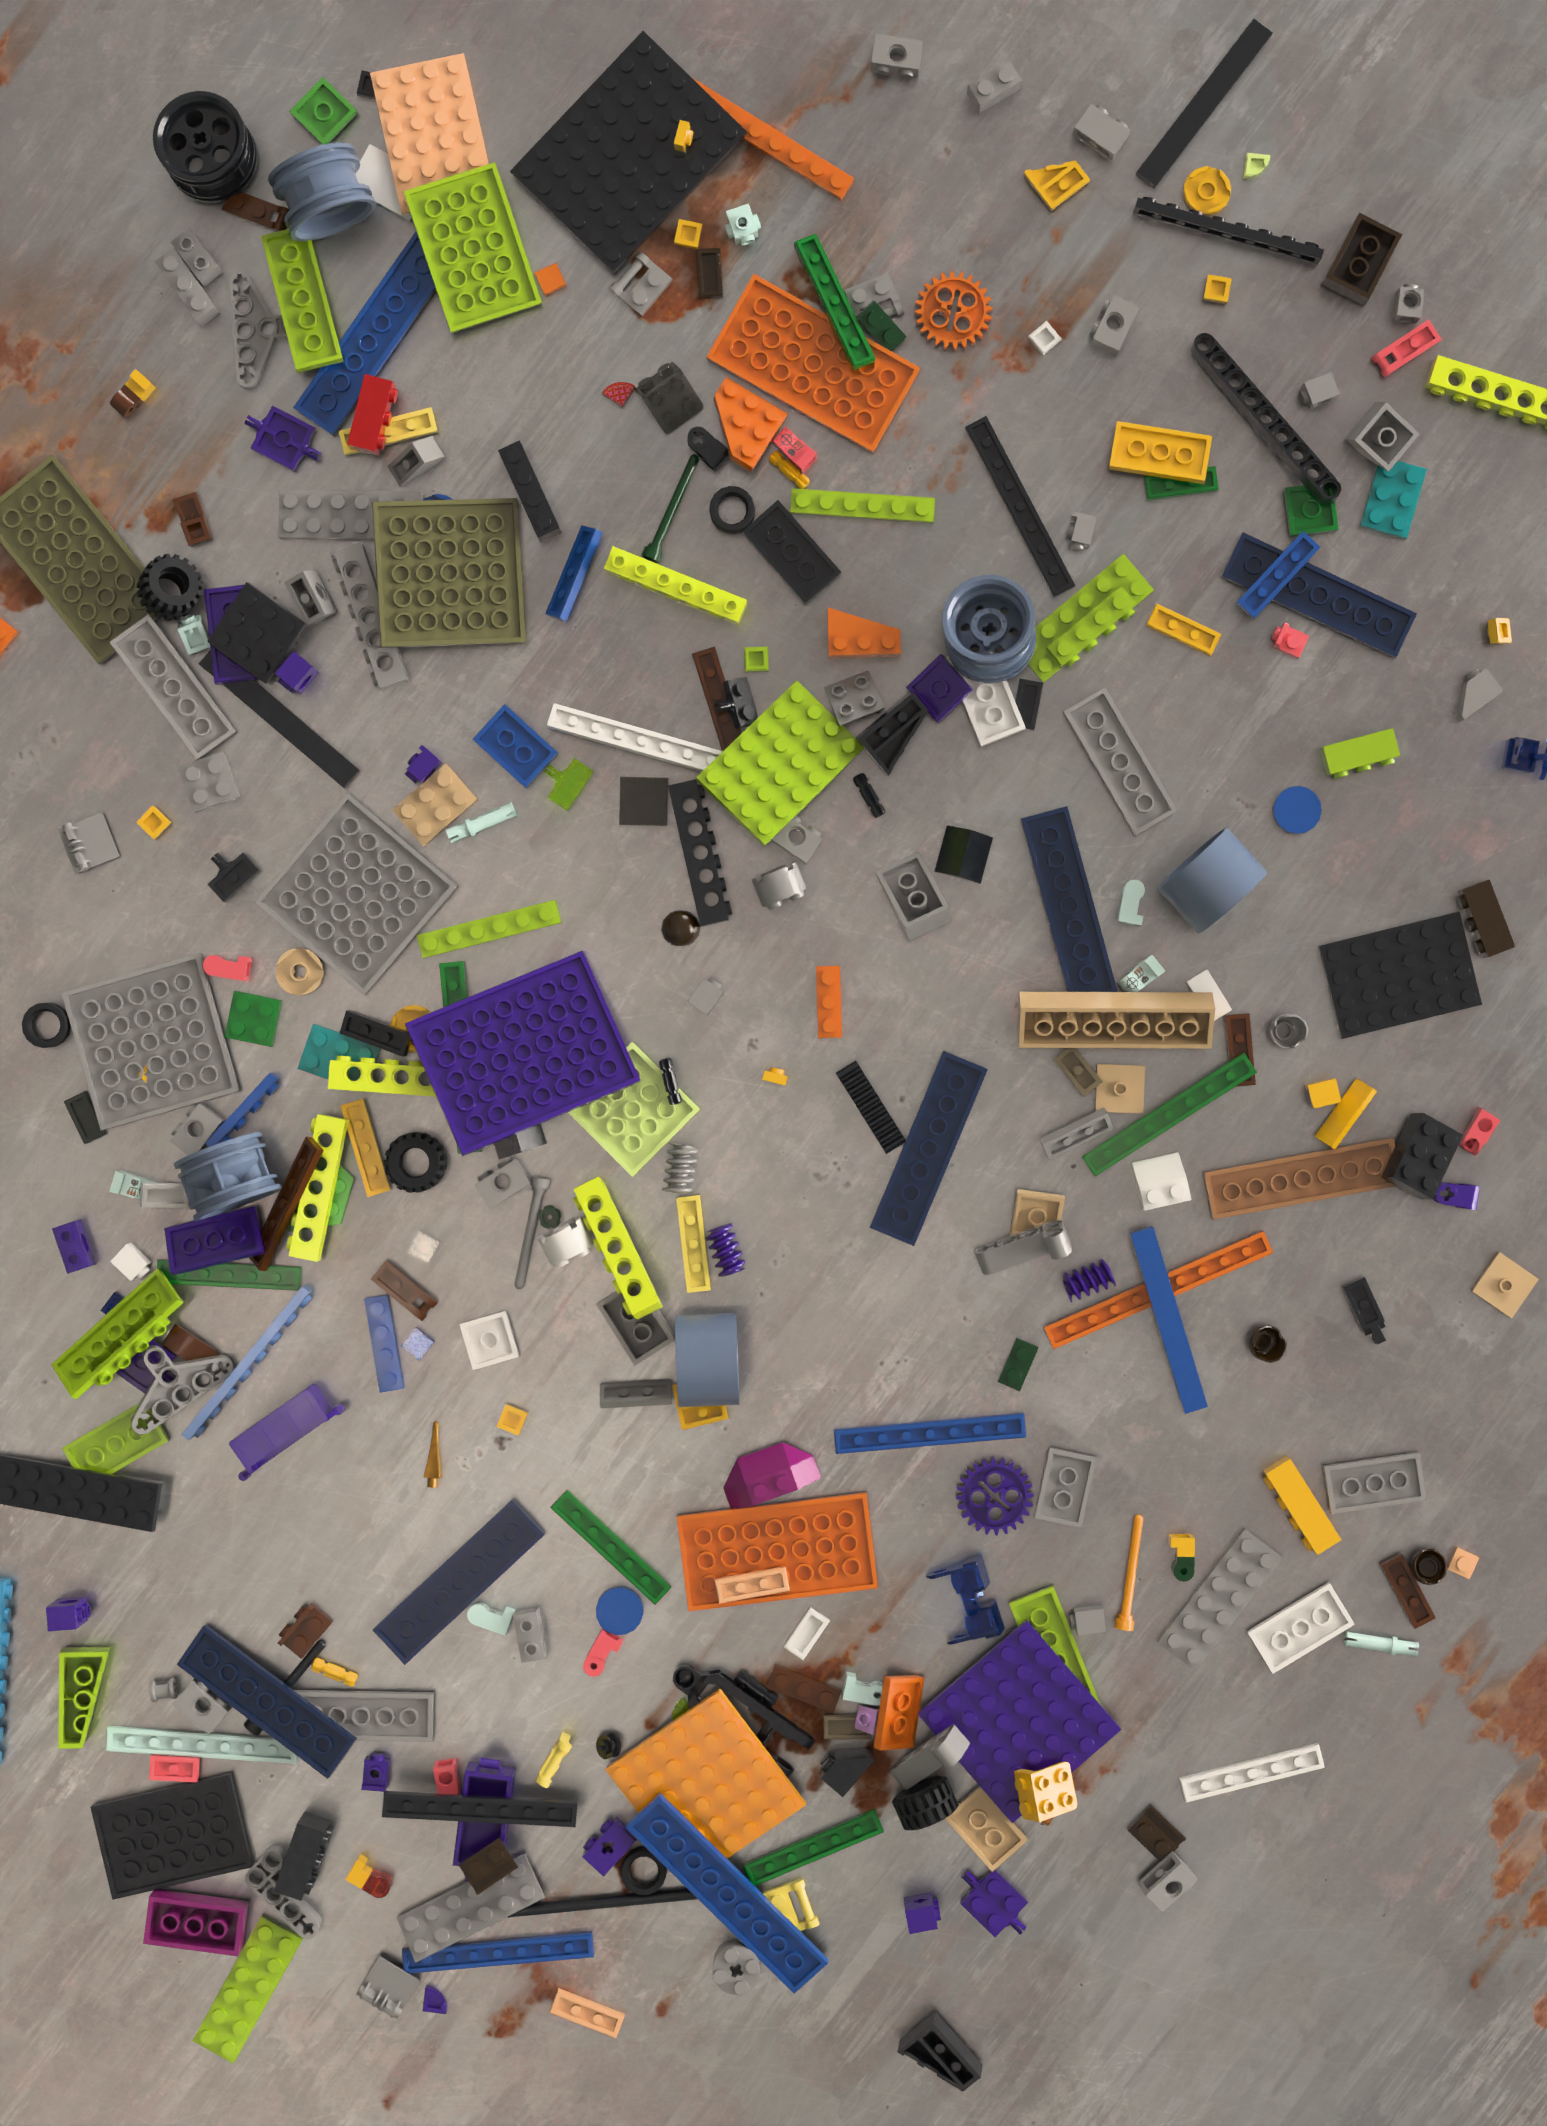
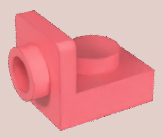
M1285 622L1281 627L1277 626L1271 637L1274 640L1272 647L1298 659L1309 636L1289 627V624Z

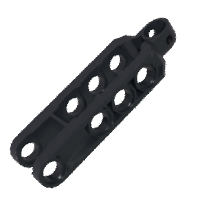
M688 1664L680 1665L675 1669L673 1674L674 1685L688 1695L689 1709L702 1701L701 1693L706 1686L715 1683L728 1692L729 1697L732 1699L735 1697L746 1705L751 1713L754 1711L767 1720L756 1735L763 1746L775 1730L789 1740H795L805 1747L807 1751L815 1743V1739L809 1733L773 1707L763 1703V1700H759L745 1690V1687L739 1686L720 1669L699 1672ZM764 1746L789 1779L795 1769L783 1758Z

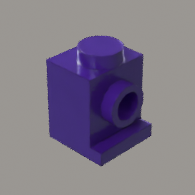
M423 745L419 747L422 752L420 754L415 753L407 763L410 766L407 768L405 775L414 783L418 780L424 783L442 764Z
M372 1753L370 1756H366L361 1790L386 1791L389 1785L391 1758L385 1757L381 1753ZM377 1770L379 1776L372 1775L371 1771Z

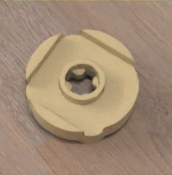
M304 948L286 951L280 956L276 965V980L279 986L287 993L298 996L314 992L321 985L325 975L321 959L313 951ZM296 966L300 968L305 967V976L303 978L301 976L297 978L294 976L296 973L294 968Z

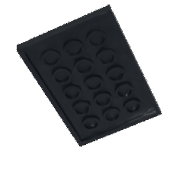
M1460 911L1318 946L1340 1039L1482 1005Z
M231 1773L102 1802L90 1807L112 1900L251 1868L253 1865Z

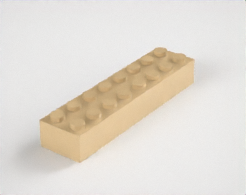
M1019 992L1018 1046L1019 1048L1212 1049L1215 1018L1213 993Z

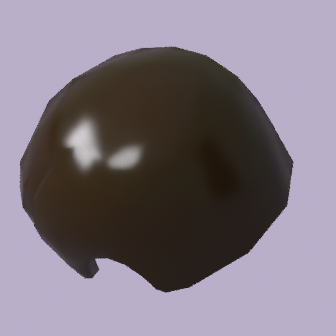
M677 910L665 917L662 922L661 931L664 939L671 945L686 946L692 944L699 936L700 924L698 918L691 912Z
M1264 1324L1256 1327L1249 1335L1248 1348L1256 1359L1272 1363L1279 1361L1284 1356L1287 1341L1276 1327Z
M1422 1549L1413 1556L1410 1569L1413 1577L1418 1582L1425 1585H1434L1441 1582L1445 1577L1447 1563L1444 1556L1437 1550Z

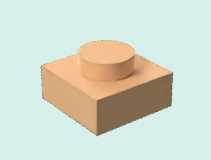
M1455 1546L1447 1564V1569L1470 1579L1479 1557Z

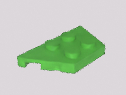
M320 1157L316 1165L318 1169L324 1170L327 1167L325 1158ZM341 1165L339 1167L328 1226L342 1224L355 1181V1177ZM314 1180L311 1184L312 1191L319 1194L322 1191V1184ZM299 1203L296 1207L295 1212H298ZM309 1204L306 1208L307 1214L310 1217H315L317 1215V1207ZM290 1223L288 1231L294 1232V1226H291Z

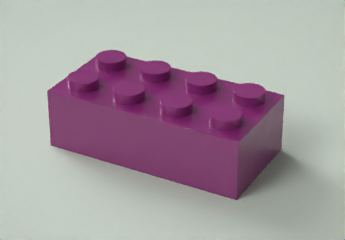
M162 1889L154 1890L148 1900L143 1944L239 1956L244 1946L249 1901Z

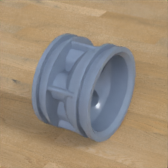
M254 1132L221 1142L190 1154L174 1163L175 1169L181 1170L178 1178L182 1181L190 1203L189 1207L191 1210H196V1214L193 1215L194 1221L234 1210L282 1189L280 1184H275L274 1182L278 1178L277 1174H269L264 1161L263 1149L266 1148V1144L259 1141L263 1137L261 1132Z

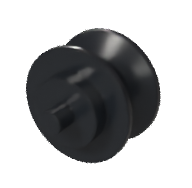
M609 1733L598 1737L596 1749L599 1756L603 1759H609L620 1754L621 1742L617 1735Z

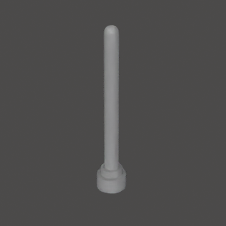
M535 1175L531 1177L530 1185L532 1186L533 1196L514 1284L517 1289L524 1287L542 1195L546 1192V1189H549L551 1179Z

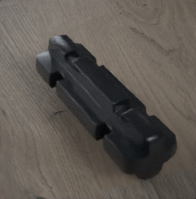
M864 773L856 775L853 778L855 785L860 788L859 792L868 807H871L870 811L875 818L880 817L885 813L882 803L878 802L879 798L871 784L867 783L866 775Z
M662 1059L659 1061L660 1069L663 1070L662 1077L666 1092L669 1094L667 1096L670 1105L679 1104L682 1102L680 1093H678L679 1087L675 1071L672 1070V1059Z
M741 1670L735 1677V1683L741 1687L745 1686V1690L759 1700L762 1698L764 1700L763 1703L772 1707L776 1703L778 1695L773 1691H767L768 1688L753 1677L752 1679L749 1678L750 1675Z

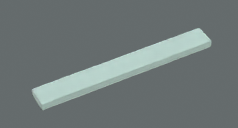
M122 1726L107 1727L105 1751L291 1764H296L297 1755L271 1736L213 1732L207 1734L206 1732Z

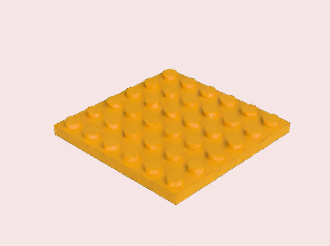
M721 1689L609 1764L605 1769L637 1813L661 1793L726 1858H729L806 1805V1801Z

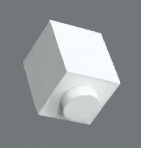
M133 1243L126 1244L110 1261L130 1281L144 1278L150 1271L148 1266L152 1263Z

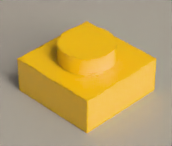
M679 121L674 140L675 150L685 152L686 145H691L693 131L690 130L689 122Z
M679 219L674 245L698 249L703 224Z
M1208 274L1203 300L1227 304L1232 278Z
M1495 618L1488 620L1487 633L1490 638V644L1512 642L1509 619Z
M152 805L136 823L153 839H156L172 822Z
M770 1067V1071L764 1070L762 1080L785 1086L788 1076L783 1075L784 1070Z
M505 1404L496 1427L519 1436L528 1412Z

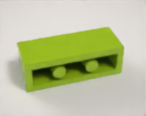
M1393 728L1323 746L1319 749L1326 776L1333 775L1334 779L1347 776V771L1357 769V773L1372 769L1371 765L1380 762L1381 767L1395 763L1394 758L1401 756Z

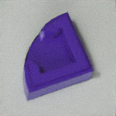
M426 1985L422 2011L446 2014L447 2004L444 1996L434 1987Z

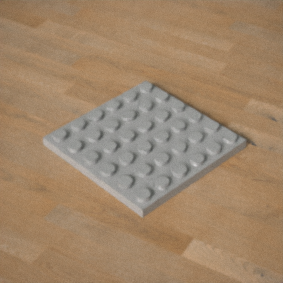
M346 793L257 898L255 903L358 991L366 995L456 889L457 885L354 797Z
M201 953L61 993L101 1131L240 1091L208 977L203 969ZM147 1065V1072L144 1074L143 1068ZM143 1074L147 1077L146 1082L141 1079Z

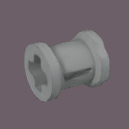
M170 1678L169 1681L162 1682L150 1681L149 1694L151 1701L157 1702L158 1699L169 1697L177 1699L178 1687L176 1679Z

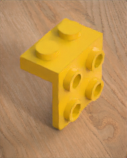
M1060 1762L1038 1771L1026 1769L1014 1771L1015 1787L1018 1791L1020 1802L1019 1809L1023 1819L1041 1822L1076 1809V1795L1068 1762Z

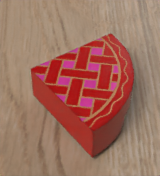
M627 382L613 383L602 392V395L623 407L634 391L635 386Z

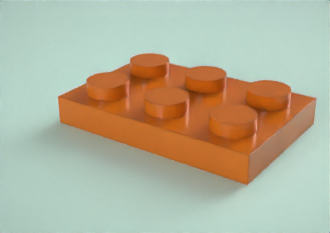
M919 1675L884 1677L874 1741L875 1749L914 1748L924 1677Z

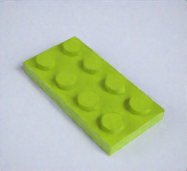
M138 1403L62 1447L72 1467L113 1474L170 1441L161 1424L147 1434L141 1435L133 1430L131 1419L140 1404ZM151 1409L146 1411L150 1414V1417L145 1420L139 1418L137 1427L140 1425L146 1427V1421L151 1417L153 1421L157 1420L153 1416Z

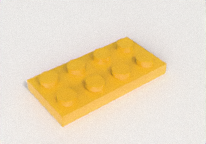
M1117 421L1109 470L1204 484L1212 436Z

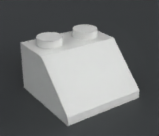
M1178 1152L1131 1162L1142 1210L1145 1211L1192 1200L1187 1177Z

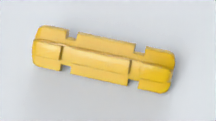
M778 450L774 451L770 455L769 461L774 466L777 465L778 469L789 480L795 481V485L799 489H804L810 482L809 478L804 474L801 475L800 470L787 458L784 459V455Z
M320 1658L314 1660L311 1666L313 1672L318 1674L322 1672L323 1676L340 1683L342 1680L345 1685L350 1687L355 1685L358 1677L357 1673L350 1670L346 1672L345 1668L330 1662L326 1664L324 1663L325 1660Z

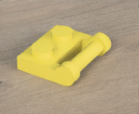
M562 1731L538 1772L536 1782L542 1787H549L552 1782L550 1779L557 1772L560 1766L559 1763L572 1748V1745L569 1743L571 1736Z
M803 1878L763 1891V1895L800 1931L814 1928L820 1924L810 1906L804 1889L806 1885ZM791 1891L796 1892L805 1917L804 1920L799 1921L789 1895Z

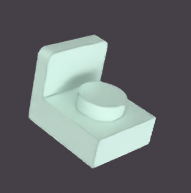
M188 614L182 617L181 621L178 622L177 629L188 655L209 648L210 643L207 642L209 638L202 624L201 615L194 616V614Z

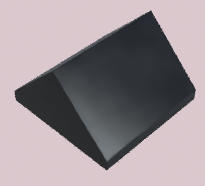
M947 825L934 872L981 884L993 837L970 829Z

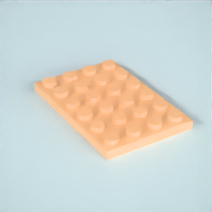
M464 53L370 73L402 215L410 213L403 191L489 164Z

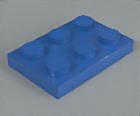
M505 704L473 738L482 749L525 788L534 781L558 754Z

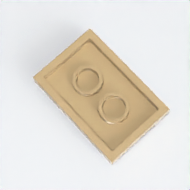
M445 763L392 811L422 846L425 847L477 802L478 799L449 765Z
M977 1786L960 1801L957 1809L945 1818L992 1872L1028 1841L1015 1823L1012 1824L980 1786Z

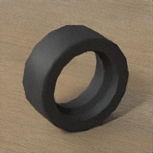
M736 486L721 488L714 494L710 501L709 512L712 522L717 529L724 533L736 534L742 532L752 523L755 506L752 497L746 490ZM729 496H736L742 499L746 505L744 519L736 524H728L719 517L718 506L724 498Z
M38 1003L30 1007L22 1020V1030L26 1039L34 1046L41 1048L60 1045L69 1036L71 1029L67 1012L59 1005L53 1003ZM49 1011L58 1017L60 1029L55 1037L45 1040L35 1034L32 1024L37 1014Z
M645 1846L632 1849L625 1856L621 1868V1877L625 1886L631 1892L638 1895H650L658 1891L663 1885L667 1874V1868ZM639 1857L651 1858L657 1864L658 1875L649 1884L637 1883L630 1874L631 1864Z

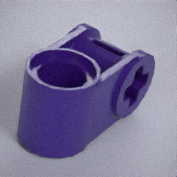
M1441 1182L1433 1200L1437 1203L1457 1208L1477 1210L1480 1186ZM1448 1191V1195L1440 1196V1192Z

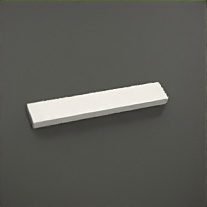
M1314 1743L1180 1777L1179 1781L1184 1801L1187 1803L1322 1769L1325 1766L1319 1744Z

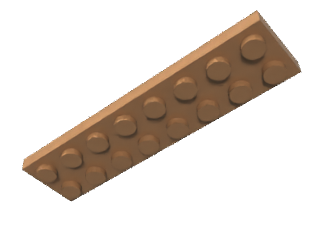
M1394 1138L1203 1172L1212 1220L1395 1187L1396 1185L1381 1178L1395 1148Z

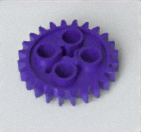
M993 1456L991 1463L988 1464L982 1458V1466L974 1462L975 1470L972 1471L966 1468L965 1470L969 1476H960V1480L964 1485H957V1489L962 1494L956 1495V1499L963 1501L957 1507L958 1509H965L961 1514L962 1518L970 1517L968 1520L969 1526L977 1523L976 1531L985 1527L986 1535H988L990 1529L994 1530L996 1536H998L999 1529H1003L1004 1533L1008 1534V1526L1016 1530L1015 1522L1018 1521L1023 1524L1022 1514L1030 1515L1025 1508L1033 1506V1503L1027 1500V1498L1034 1497L1032 1492L1027 1491L1032 1487V1483H1024L1028 1475L1023 1474L1020 1476L1022 1467L1019 1466L1014 1470V1462L1011 1461L1008 1465H1005L1003 1457L999 1463H996ZM993 1473L1001 1476L1000 1482L996 1485L988 1483V1477ZM979 1481H983L993 1493L999 1491L1000 1499L1011 1507V1510L1007 1511L996 1499L991 1501L989 1492L979 1485ZM1009 1490H1016L1018 1492V1497L1014 1501H1008L1005 1498ZM975 1491L984 1493V1499L981 1502H974L971 1499ZM994 1507L1002 1510V1514L998 1518H991L989 1516V1511Z

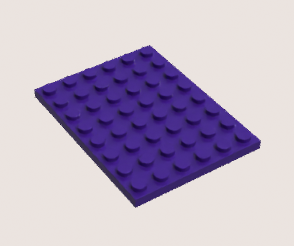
M583 951L405 1023L462 1156L640 1082L639 1075Z

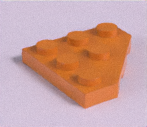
M726 377L714 394L713 401L718 410L720 425L729 447L730 459L752 472L784 423L788 413Z

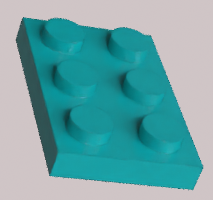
M1397 461L1390 471L1387 472L1377 465L1359 527L1406 540L1427 469Z
M313 1024L297 1069L329 1079L330 1060H336L337 1056H350L353 1062H360L361 1057L375 1058V1063H377L381 1048ZM357 1067L351 1068L349 1077L354 1081L360 1078V1070Z

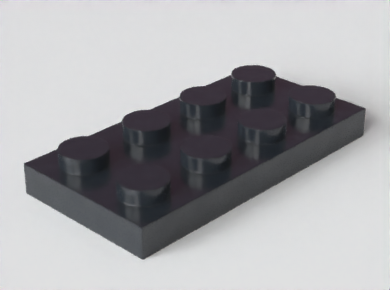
M779 500L742 531L744 536L805 605L841 574L838 567Z

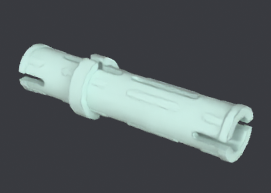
M509 802L475 818L464 819L465 822L445 829L452 844L471 835L473 837L481 830L516 817L517 813L512 802Z
M1349 1631L1345 1633V1638L1355 1640H1344L1345 1647L1389 1652V1655L1392 1656L1396 1654L1416 1658L1418 1656V1651L1409 1650L1408 1648L1419 1649V1642L1398 1640L1397 1637L1393 1636L1391 1638H1384Z

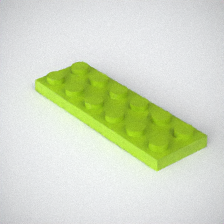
M289 229L262 235L261 239L296 372L299 373L344 362L312 240H293L289 234Z
M1051 1585L1010 1601L1009 1605L1017 1625L1019 1626L1027 1619L1099 1702L1054 1586Z
M262 1914L192 2041L234 2064L303 1938L295 1931Z

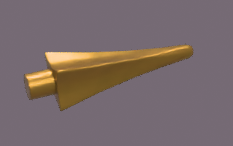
M437 1421L433 1423L431 1444L423 1478H428L427 1487L437 1488V1478H442L438 1441L439 1423Z

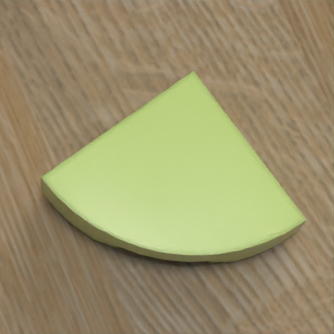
M1246 153L1243 179L1254 178L1261 174L1267 167L1271 155Z

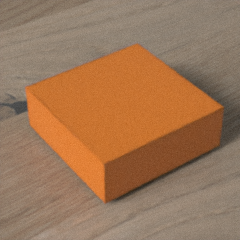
M557 263L534 272L545 296L567 286Z

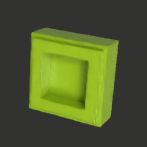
M768 646L744 647L745 672L769 671Z

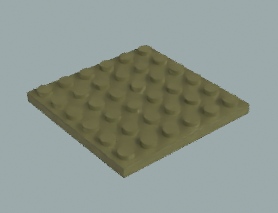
M517 498L372 502L381 648L526 642Z

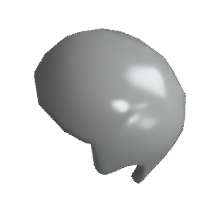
M1280 1014L1269 1025V1037L1275 1045L1282 1049L1296 1048L1297 1045L1307 1039L1308 1026L1305 1020L1296 1014Z

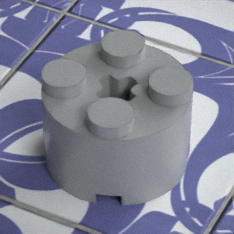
M796 861L791 862V868L783 865L762 874V880L758 882L756 878L752 879L763 907L768 906L769 910L781 906V900L790 897L792 901L805 895L803 890L807 887Z
M739 1939L725 1942L718 1947L714 1955L713 1980L721 1990L728 1994L745 1995L755 1987L759 1980L761 1961ZM737 1964L741 1965V1968L733 1969Z

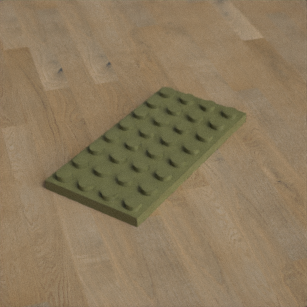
M53 454L0 496L1 544L95 661L101 665L116 653L109 642L149 614L146 611L148 607L146 605L142 607L140 604L142 598L137 597L139 588H136L139 577L145 569L144 566ZM151 612L150 616L154 621L158 619L155 618L156 614Z

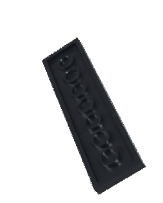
M0 1454V1504L153 1532L156 1529L162 1483Z

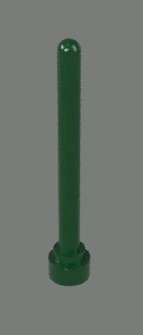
M692 454L652 543L645 546L641 556L651 562L659 563L662 556V548L660 546L699 461L698 455Z

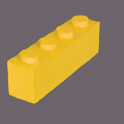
M1287 1455L1263 1470L1266 1476L1263 1478V1481L1270 1491L1273 1489L1276 1491L1279 1497L1275 1500L1282 1511L1288 1510L1291 1518L1288 1520L1295 1531L1300 1529L1304 1536L1301 1541L1308 1552L1313 1550L1316 1555H1319L1341 1541L1340 1536Z

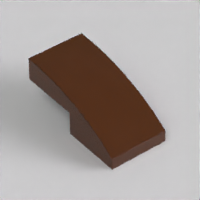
M197 491L173 499L188 546L211 539L210 530Z
M176 1323L162 1343L186 1361L216 1356L218 1353L216 1348L198 1339L195 1334Z

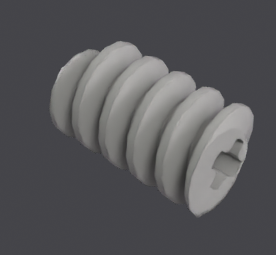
M668 1143L674 1146L675 1149L667 1150V1153L672 1155L673 1159L666 1160V1163L672 1165V1168L665 1169V1172L671 1175V1177L663 1179V1182L669 1184V1187L662 1188V1191L685 1194V1192L693 1190V1187L687 1183L694 1181V1177L688 1175V1173L695 1172V1168L689 1164L697 1162V1159L691 1156V1154L697 1153L698 1149L691 1145Z

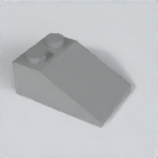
M919 852L876 872L909 941L952 921L950 908Z

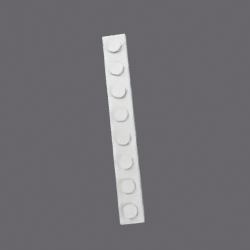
M555 703L547 723V728L699 772H702L723 752Z

